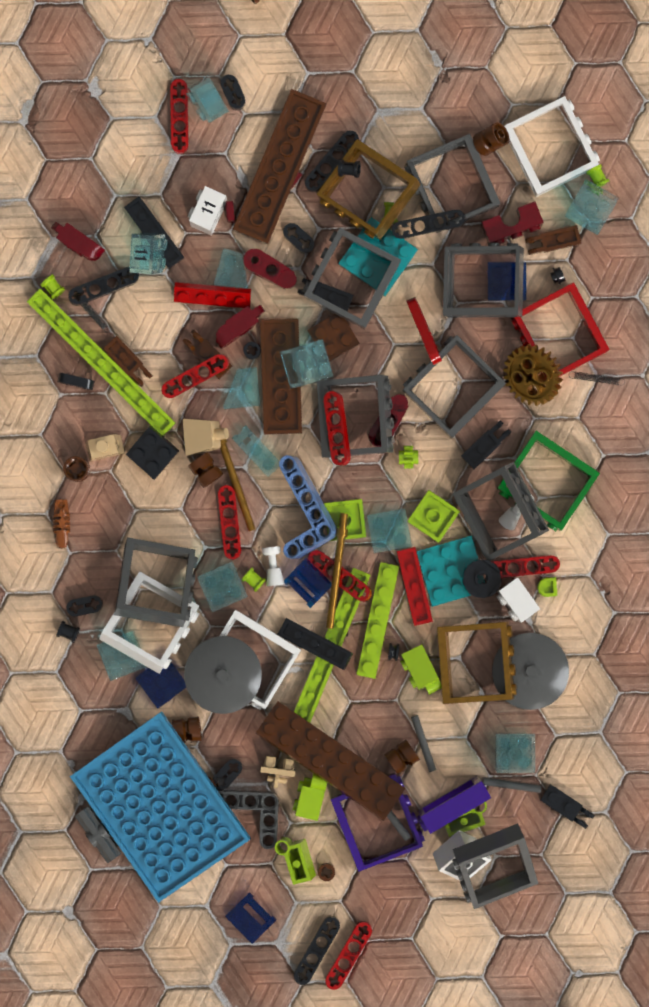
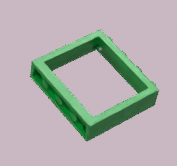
M535 431L514 462L517 469L534 443L537 442L590 477L560 522L538 508L544 521L547 522L548 528L555 532L557 529L562 531L600 473L538 431ZM503 479L497 487L500 491L498 494L507 500L509 497L514 500Z

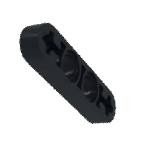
M346 131L307 176L305 186L308 191L318 192L339 164L340 159H335L332 155L334 150H342L345 156L347 151L339 144L345 145L347 136L351 137L353 135L354 142L357 139L359 140L356 132ZM350 142L347 145V149H350L353 143ZM323 164L331 166V171L328 174L321 172L320 167ZM317 171L318 174L325 179L322 181V179L319 178V180L317 181L318 186H313L311 188L309 180L311 179L314 181L317 178V175L315 174V172Z
M451 210L403 220L393 225L392 233L396 238L405 239L458 228L465 224L466 215L463 211ZM456 213L462 216L458 224L456 221H450V226H447L448 221L445 215H448L449 219L454 218ZM436 217H441L444 221L443 226L440 228H436L433 224ZM418 221H423L425 224V228L421 232L415 230V223ZM411 222L413 234H410V230L404 231L402 236L400 233H397L399 225L407 228L410 227L408 223Z
M126 267L70 290L68 295L69 301L74 306H80L137 283L139 272L134 267ZM129 271L131 274L135 273L133 280L127 278L123 280L125 284H121V279L118 275L121 274L122 278H124ZM108 279H117L118 285L115 288L109 287L107 285ZM92 285L100 287V292L97 295L90 293L89 288ZM86 288V292L89 298H86V295H83L80 297V301L72 299V297H74L75 292H77L78 295L84 293L83 289Z
M328 916L324 919L294 972V979L298 984L305 985L311 980L338 933L340 922L336 917ZM334 920L337 927L330 930L329 934L332 935L330 938L327 934L321 933L323 929L326 932L328 929L326 923ZM319 937L327 939L325 947H319L316 944V940ZM311 953L316 954L318 957L315 964L307 962V956ZM304 963L307 967L313 968V970L310 971L308 969L306 972L308 978H303L301 981L297 973L304 971L305 967L302 966Z

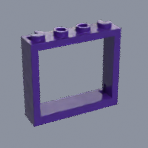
M395 773L388 775L404 787L400 776L396 777ZM342 793L330 798L358 872L423 847L424 836L421 830L417 831L415 824L418 821L415 813H410L408 806L411 803L408 795H403L402 793L399 801L415 842L363 862L340 801L349 797Z
M475 776L419 809L417 819L424 832L428 830L431 834L489 800L491 796L481 779Z

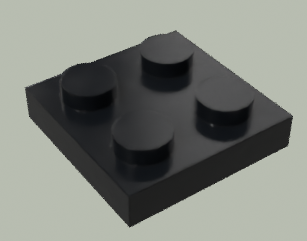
M149 426L126 455L155 480L178 454L179 450L153 426Z

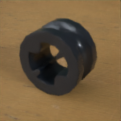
M249 342L244 346L243 351L246 358L254 360L259 357L261 349L257 343ZM249 346L258 349V351H255L256 355L247 354Z
M390 643L388 660L395 659L397 661L399 644L393 646Z

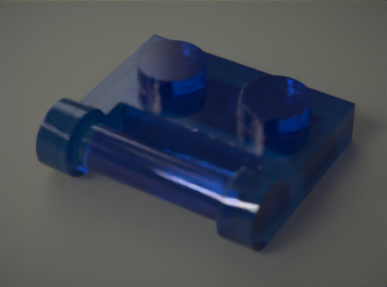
M307 558L284 580L286 585L289 584L307 602L306 605L309 608L331 588V582ZM297 577L315 596L312 597L294 578Z
M249 892L225 917L253 944L277 919L273 915L270 916ZM248 903L265 921L263 925L243 907L245 904Z

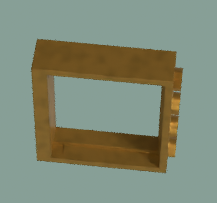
M357 139L343 157V160L345 162H355L360 155H363L407 184L406 189L376 229L329 198L345 177V175L343 177L338 176V165L320 188L317 196L320 199L319 203L324 207H332L335 209L334 213L342 219L344 217L350 220L349 223L355 228L361 227L370 238L376 237L381 240L421 184L417 178Z
M509 622L437 627L443 704L514 699V695H517L516 683L513 684V676L516 675L515 664H512L511 657L514 656V646L510 645V637H513L512 627L509 626ZM501 628L506 694L453 697L448 632Z

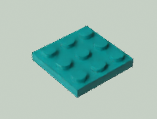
M372 217L367 222L375 229L380 224V222ZM362 229L357 237L401 259V263L383 295L386 297L418 249L404 239L396 238L390 229L387 230L381 240L376 237L370 238L364 233L365 230ZM353 242L338 264L374 290H377L391 262Z
M472 536L416 551L432 607L471 596L466 591L462 579L465 568L470 563L478 560ZM478 575V583H485L483 575Z

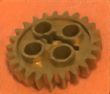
M528 344L525 347L522 345L518 349L516 348L507 356L508 360L504 362L507 367L503 369L507 373L503 378L509 380L505 385L512 387L509 392L515 391V398L520 396L522 403L527 400L528 405L534 403L535 406H538L540 403L544 405L558 395V390L562 388L559 384L563 381L562 378L558 377L563 372L557 370L561 365L554 363L557 358H550L551 351L547 354L544 353L545 347L538 350L537 344L533 347L531 344Z

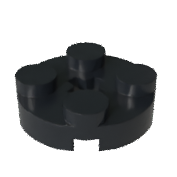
M474 561L465 568L462 583L466 591L476 598L492 596L501 586L500 570L491 561ZM485 574L487 582L479 584L477 576Z

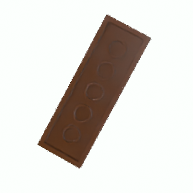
M299 319L260 320L264 435L302 434Z

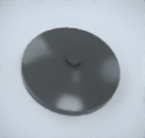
M523 633L511 637L510 645L514 646V656L511 657L512 664H515L516 675L513 676V684L516 683L517 695H514V699L506 701L515 707L527 710L541 709L552 704L561 696L568 683L569 665L564 651L554 640L542 634ZM501 646L493 660L492 678L498 693L506 694Z
M229 636L213 637L200 643L189 655L184 671L185 685L191 698L203 709L219 714L233 713L247 706L256 696L262 679L261 665L252 648L243 641Z

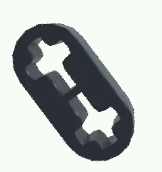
M225 75L221 79V88L229 106L233 110H241L246 104L241 87L233 75ZM229 79L230 82H235L232 84L234 89L233 91H230L228 86H224L226 84V80ZM233 94H236L238 99L242 98L240 101L241 105L232 104L234 101Z
M289 223L284 227V237L301 253L309 254L313 251L315 246L314 240L298 225ZM295 228V233L299 237L296 238L293 235L289 237L287 229ZM302 239L304 242L310 241L309 246L311 248L302 249L303 244L299 240Z
M59 373L57 381L87 390H93L95 383L94 380L65 373Z
M96 595L73 599L68 602L66 610L73 617L96 613L102 609L103 601ZM93 598L95 601H99V605L96 606L97 609L95 610L93 607H86V604L91 603ZM74 602H76V605H83L84 607L78 609L76 614L70 610Z
M238 759L227 761L213 777L217 790H225L241 773L243 766ZM238 763L237 768L239 771H233L229 775L227 773L228 770L231 768L229 764ZM226 775L227 778L224 781L226 785L217 786L218 781L216 778H222Z

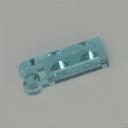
M245 425L242 428L243 431L238 435H234L232 439L263 473L269 477L280 467L279 460ZM248 436L251 441L245 445L243 440Z

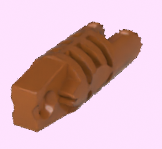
M58 499L55 500L53 534H55L56 546L63 549L68 545L70 514L67 500Z

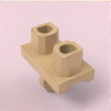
M266 756L264 764L261 765L260 772L276 774L275 777L268 776L267 778L268 782H274V788H278V783L286 784L287 778L279 777L280 775L295 777L296 770H294L293 759L284 758L283 767L277 768L275 767L276 757Z

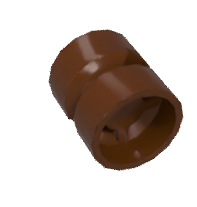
M496 122L476 133L473 137V143L481 155L487 156L509 143V133L501 123Z
M208 452L188 465L192 473L198 475L197 480L203 488L223 475L219 467L213 465L214 460Z
M70 457L63 466L65 476L74 482H82L90 475V465L82 457Z
M199 716L189 717L187 721L183 718L172 719V726L184 743L187 740H190V742L202 741Z
M406 739L397 745L396 750L391 749L384 754L398 775L407 769L408 764L412 766L420 760Z

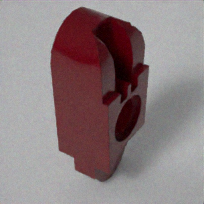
M55 222L51 229L58 233L56 238L80 257L83 256L87 260L96 261L105 252V249L69 223H66L63 227Z
M250 249L245 253L243 258L244 265L249 272L283 289H291L296 285L297 277L295 272L262 250ZM254 256L259 259L256 264L251 262ZM269 266L276 267V274H267V268Z
M262 305L257 306L253 310L247 306L225 321V324L216 333V342L221 349L227 347L254 328V325L259 322L257 318L265 312Z
M402 394L391 397L393 403L391 415L395 418L392 437L409 407L407 398ZM379 417L368 434L369 441L374 447H381V440L376 438V434L380 433Z

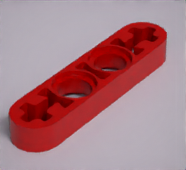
M175 79L170 86L171 146L175 153L184 154L189 147L188 87L184 80ZM177 84L185 87L181 90V97L185 96V99H173L174 96L178 97L177 90L174 89V87H177ZM177 102H182L185 105V109L182 112L174 110V105ZM177 121L184 122V130H175V123ZM174 134H186V137L181 136L182 143L185 144L181 150H178V147L175 146V144H178V136L174 137Z
M416 297L407 300L406 302L433 365L442 362L441 355Z
M224 354L211 357L165 382L162 386V394L167 398L180 395L226 370L230 363L229 358ZM218 357L220 360L224 359L223 368L221 366L212 368L211 365L218 362ZM201 366L208 368V376L202 377L199 374ZM185 375H189L192 378L190 386H186L182 382V378ZM168 384L170 386L179 384L180 387L173 390L174 394L167 392Z
M329 391L324 396V408L331 459L334 464L345 466L350 462L351 454L343 397L338 392ZM336 397L337 401H334V404L330 403V399ZM337 413L340 416V421L338 424H333L332 416ZM336 433H341L343 436L340 443H336L334 440ZM340 453L344 454V458H342V460H338L337 458L338 456H340Z
M225 485L218 491L223 548L225 556L228 559L235 560L241 555L236 494L231 486ZM224 489L232 492V495L229 496V502L233 501L234 505L227 504L222 506V502L226 503L225 497L221 496V493L225 491ZM228 507L234 510V516L230 519L225 518L223 515L224 509ZM230 526L236 529V535L232 538L227 537L225 534L226 528ZM237 539L238 543H234V548L238 549V552L235 553L234 557H231V554L227 553V550L230 549V543L226 544V540L232 541Z
M319 550L312 551L308 556L309 564L332 581V576L328 574V568L334 565V560ZM314 556H320V559L326 564L323 566L321 563H315ZM341 566L339 587L361 602L368 601L372 595L370 587ZM346 576L352 578V584L348 587H345L342 583L343 578ZM355 586L362 590L365 588L366 596L359 597L360 593L354 589Z
M551 555L493 561L498 568L502 567L501 563H505L504 570L506 575H502L503 571H500L501 578L553 573L560 567L559 559ZM550 558L553 562H556L553 570L546 566L543 567L544 571H540L541 563L539 559H543L542 563H548ZM531 560L535 561L538 565L537 569L533 572L527 569V563ZM512 562L516 563L519 567L518 571L514 574L508 571V565Z
M360 921L354 927L325 978L328 988L336 990L342 986L371 936L372 927L368 922ZM365 925L367 926L368 933H363L361 939L364 940L362 943L359 939L353 938L355 934L358 937L360 934L358 928H363ZM357 942L359 950L356 952L349 951V943ZM342 958L349 961V967L346 969H341L338 965L339 960ZM334 968H336L341 973H345L344 976L339 974L337 980L339 981L338 984H330L331 980L329 978H334L337 973L336 971H333Z

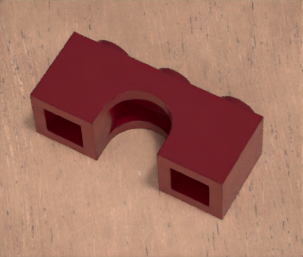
M536 201L517 208L516 212L519 222L514 226L505 225L500 215L482 221L481 227L487 242L499 243L501 245L505 243V239L510 237L512 240L523 236L522 233L528 230L530 233L540 230V226L544 222Z

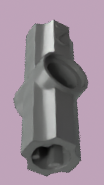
M89 806L75 815L85 830L86 837L99 850L107 863L122 854L111 839V835L102 822H99Z

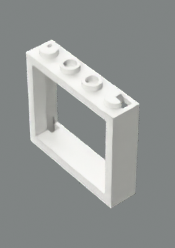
M565 96L504 126L509 133V145L535 197L573 180L599 165V156L596 151H592L590 147L591 140L587 133H583L581 129L583 124L579 117H575L573 113L574 106L571 100H567ZM562 105L590 163L541 186L514 128Z
M140 571L127 591L125 602L127 605H130L142 585L181 607L182 595ZM194 602L188 603L187 609L191 610L189 621H185L184 626L178 629L160 660L112 633L122 618L121 616L114 615V613L103 629L99 639L160 674L163 668L167 669L172 660L169 657L171 654H176L181 644L178 642L181 637L185 639L188 635L190 622L195 623L199 616L197 612L199 605Z
M235 610L220 636H227L235 621L238 620L292 653L264 701L255 696L250 704L259 710L261 708L266 709L301 649Z

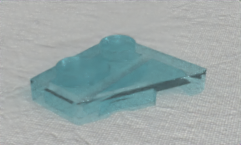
M223 248L213 286L248 289L242 253Z
M257 367L237 369L223 406L224 409L260 406Z

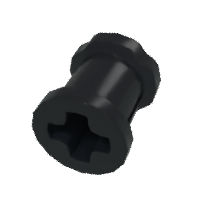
M340 159L338 176L349 175L359 178L361 172L360 161L345 162L343 159Z
M62 621L56 637L61 636L75 643L80 628L67 625L65 621Z

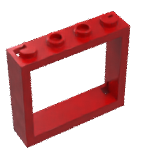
M574 282L522 309V316L568 293L598 350L558 370L563 372L558 377L610 350ZM512 317L511 322L514 329L520 331L522 335L520 340L524 347L528 344H531L532 347L535 346L522 318Z

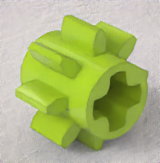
M404 446V450H399V465L404 464V469H413V464H418V450H413V446Z

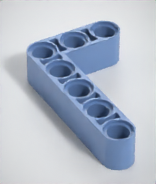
M286 455L279 461L280 469L312 526L311 529L287 542L283 548L286 557L299 559L336 537L337 527L300 459L296 456ZM290 459L293 461V467L291 469H289L287 466V463ZM299 476H301L302 478V484L300 486H298L296 483V479ZM307 493L311 494L310 502L305 500ZM317 509L320 511V517L318 519H316L314 516V512ZM325 526H328L330 530L327 536L323 533ZM310 535L313 537V544L311 546L307 542ZM294 545H296L297 547V553L295 555H293L291 551V548Z

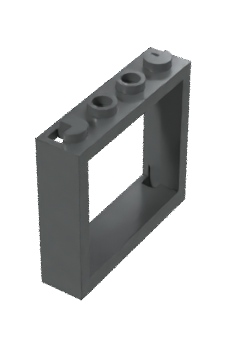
M470 134L407 160V167H404L405 171L417 178L421 184L415 194L420 195L422 199L420 205L424 213L427 212L428 215L435 214L415 166L461 146H465L489 201V204L466 213V221L500 206L501 203ZM462 216L449 220L447 226H450V221H456L458 224ZM436 217L433 224L436 228H440L443 224H439Z
M339 228L338 232L334 230L329 240L332 242L329 249L325 247L320 258L323 260L320 266L316 264L313 269L312 275L314 277L311 283L307 281L304 286V298L366 329L401 263V259ZM342 237L391 262L361 319L313 294Z
M460 243L451 244V247H445L443 316L447 318L522 317L524 248L518 246V243H507V246H499V243H488V246H481L480 243H470L469 246H462ZM516 254L514 307L453 308L455 255Z
M458 335L454 338L450 336L443 343L445 347L439 351L441 358L443 359L457 345L495 384L451 429L411 391L437 364L433 365L432 361L428 365L422 364L416 371L418 375L414 379L410 377L403 384L405 387L403 392L451 439L506 384Z
M374 375L317 381L322 458H331L324 408L325 394L331 391V386L377 382L381 447L350 449L351 456L393 453V443H395V439L392 437L394 421L391 417L393 403L389 394L391 385L389 384L388 376Z
M514 462L452 493L464 515L465 521L469 524L473 536L481 548L482 554L488 561L549 531ZM502 475L531 534L497 550L468 492Z
M127 537L114 615L183 627L185 621H189L191 610L187 608L188 603L191 604L193 597L190 587L194 586L195 574H192L193 568H196L198 557H195L196 550ZM133 550L187 559L180 614L125 604Z
M518 823L452 849L455 859H452L457 869L456 873L467 903H472L474 909L539 884L525 837ZM517 845L524 870L474 890L465 865Z

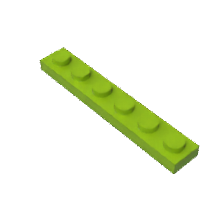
M380 562L357 675L376 679L399 566Z

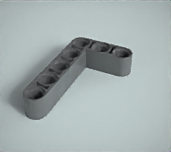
M218 790L225 802L228 795H234L237 798V802L234 805L227 803L230 809L261 810L260 844L264 849L275 847L278 834V796L273 792ZM249 795L254 796L256 799V803L252 806L245 802V798ZM267 796L274 797L275 804L273 806L265 804L264 799ZM270 815L274 818L275 822L273 825H266L264 818ZM271 835L274 838V842L271 845L265 844L263 842L264 836Z

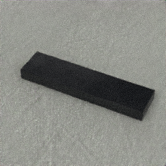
M140 196L124 207L168 269L184 259V256Z
M288 618L285 619L277 634L342 670L346 669L353 655L352 652Z

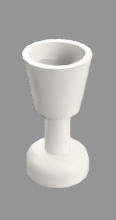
M517 504L514 507H510L499 518V523L508 530L515 529L521 516Z
M280 546L262 548V554L268 556L270 569H267L266 587L285 584L281 570L277 568L276 554L281 552Z

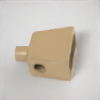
M183 419L185 455L197 456L220 449V440L228 439L229 437L228 429L219 428L218 421Z
M108 435L87 440L85 443L89 462L125 454L121 435Z

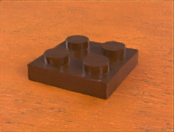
M336 314L307 330L320 353H324L323 358L326 359V363L331 362L360 344L347 321Z

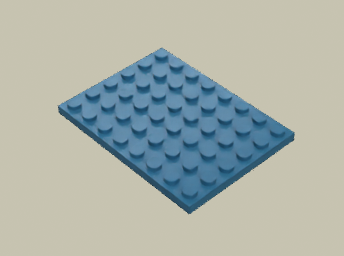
M162 711L70 776L158 903L251 839Z

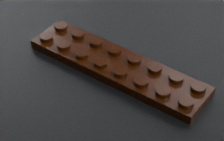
M291 89L235 222L234 231L269 244L327 103Z
M277 701L256 731L258 736L383 821L406 789L279 701Z

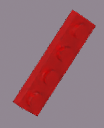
M175 282L174 302L236 308L249 306L250 308L251 289Z
M416 548L396 551L414 626L433 622Z

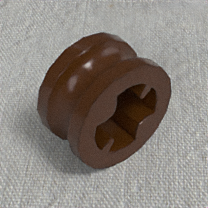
M329 863L322 864L318 869L319 878L323 881L332 880L335 876L333 865ZM324 867L332 870L330 877L322 876L321 871L323 872Z

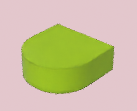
M556 577L543 578L538 582L537 590L540 595L544 597L557 596Z

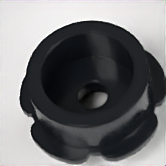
M553 267L554 272L550 274L554 284L558 282L561 285L562 282L566 281L560 267L556 269Z

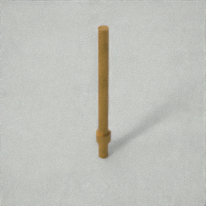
M227 439L220 440V451L249 532L256 530L226 444Z
M345 513L340 514L339 528L336 529L337 544L326 628L329 629L334 628L344 543L348 534V529H346L348 514Z

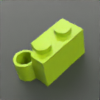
M422 644L401 654L403 660L400 662L405 671L409 670L411 674L409 681L413 688L417 687L418 690L426 688L429 695L442 689L441 682Z
M314 773L312 778L304 777V781H299L297 792L301 793L299 800L295 799L293 810L296 811L295 816L318 821L327 782Z
M484 802L485 808L483 811L478 812L473 808L446 824L445 827L449 838L459 830L467 832L486 825L482 813L486 811L487 803Z
M283 837L277 841L275 851L277 854L285 856L293 885L312 880L316 873L306 839L292 842L290 838ZM280 842H284L287 845L288 849L283 850L280 846Z

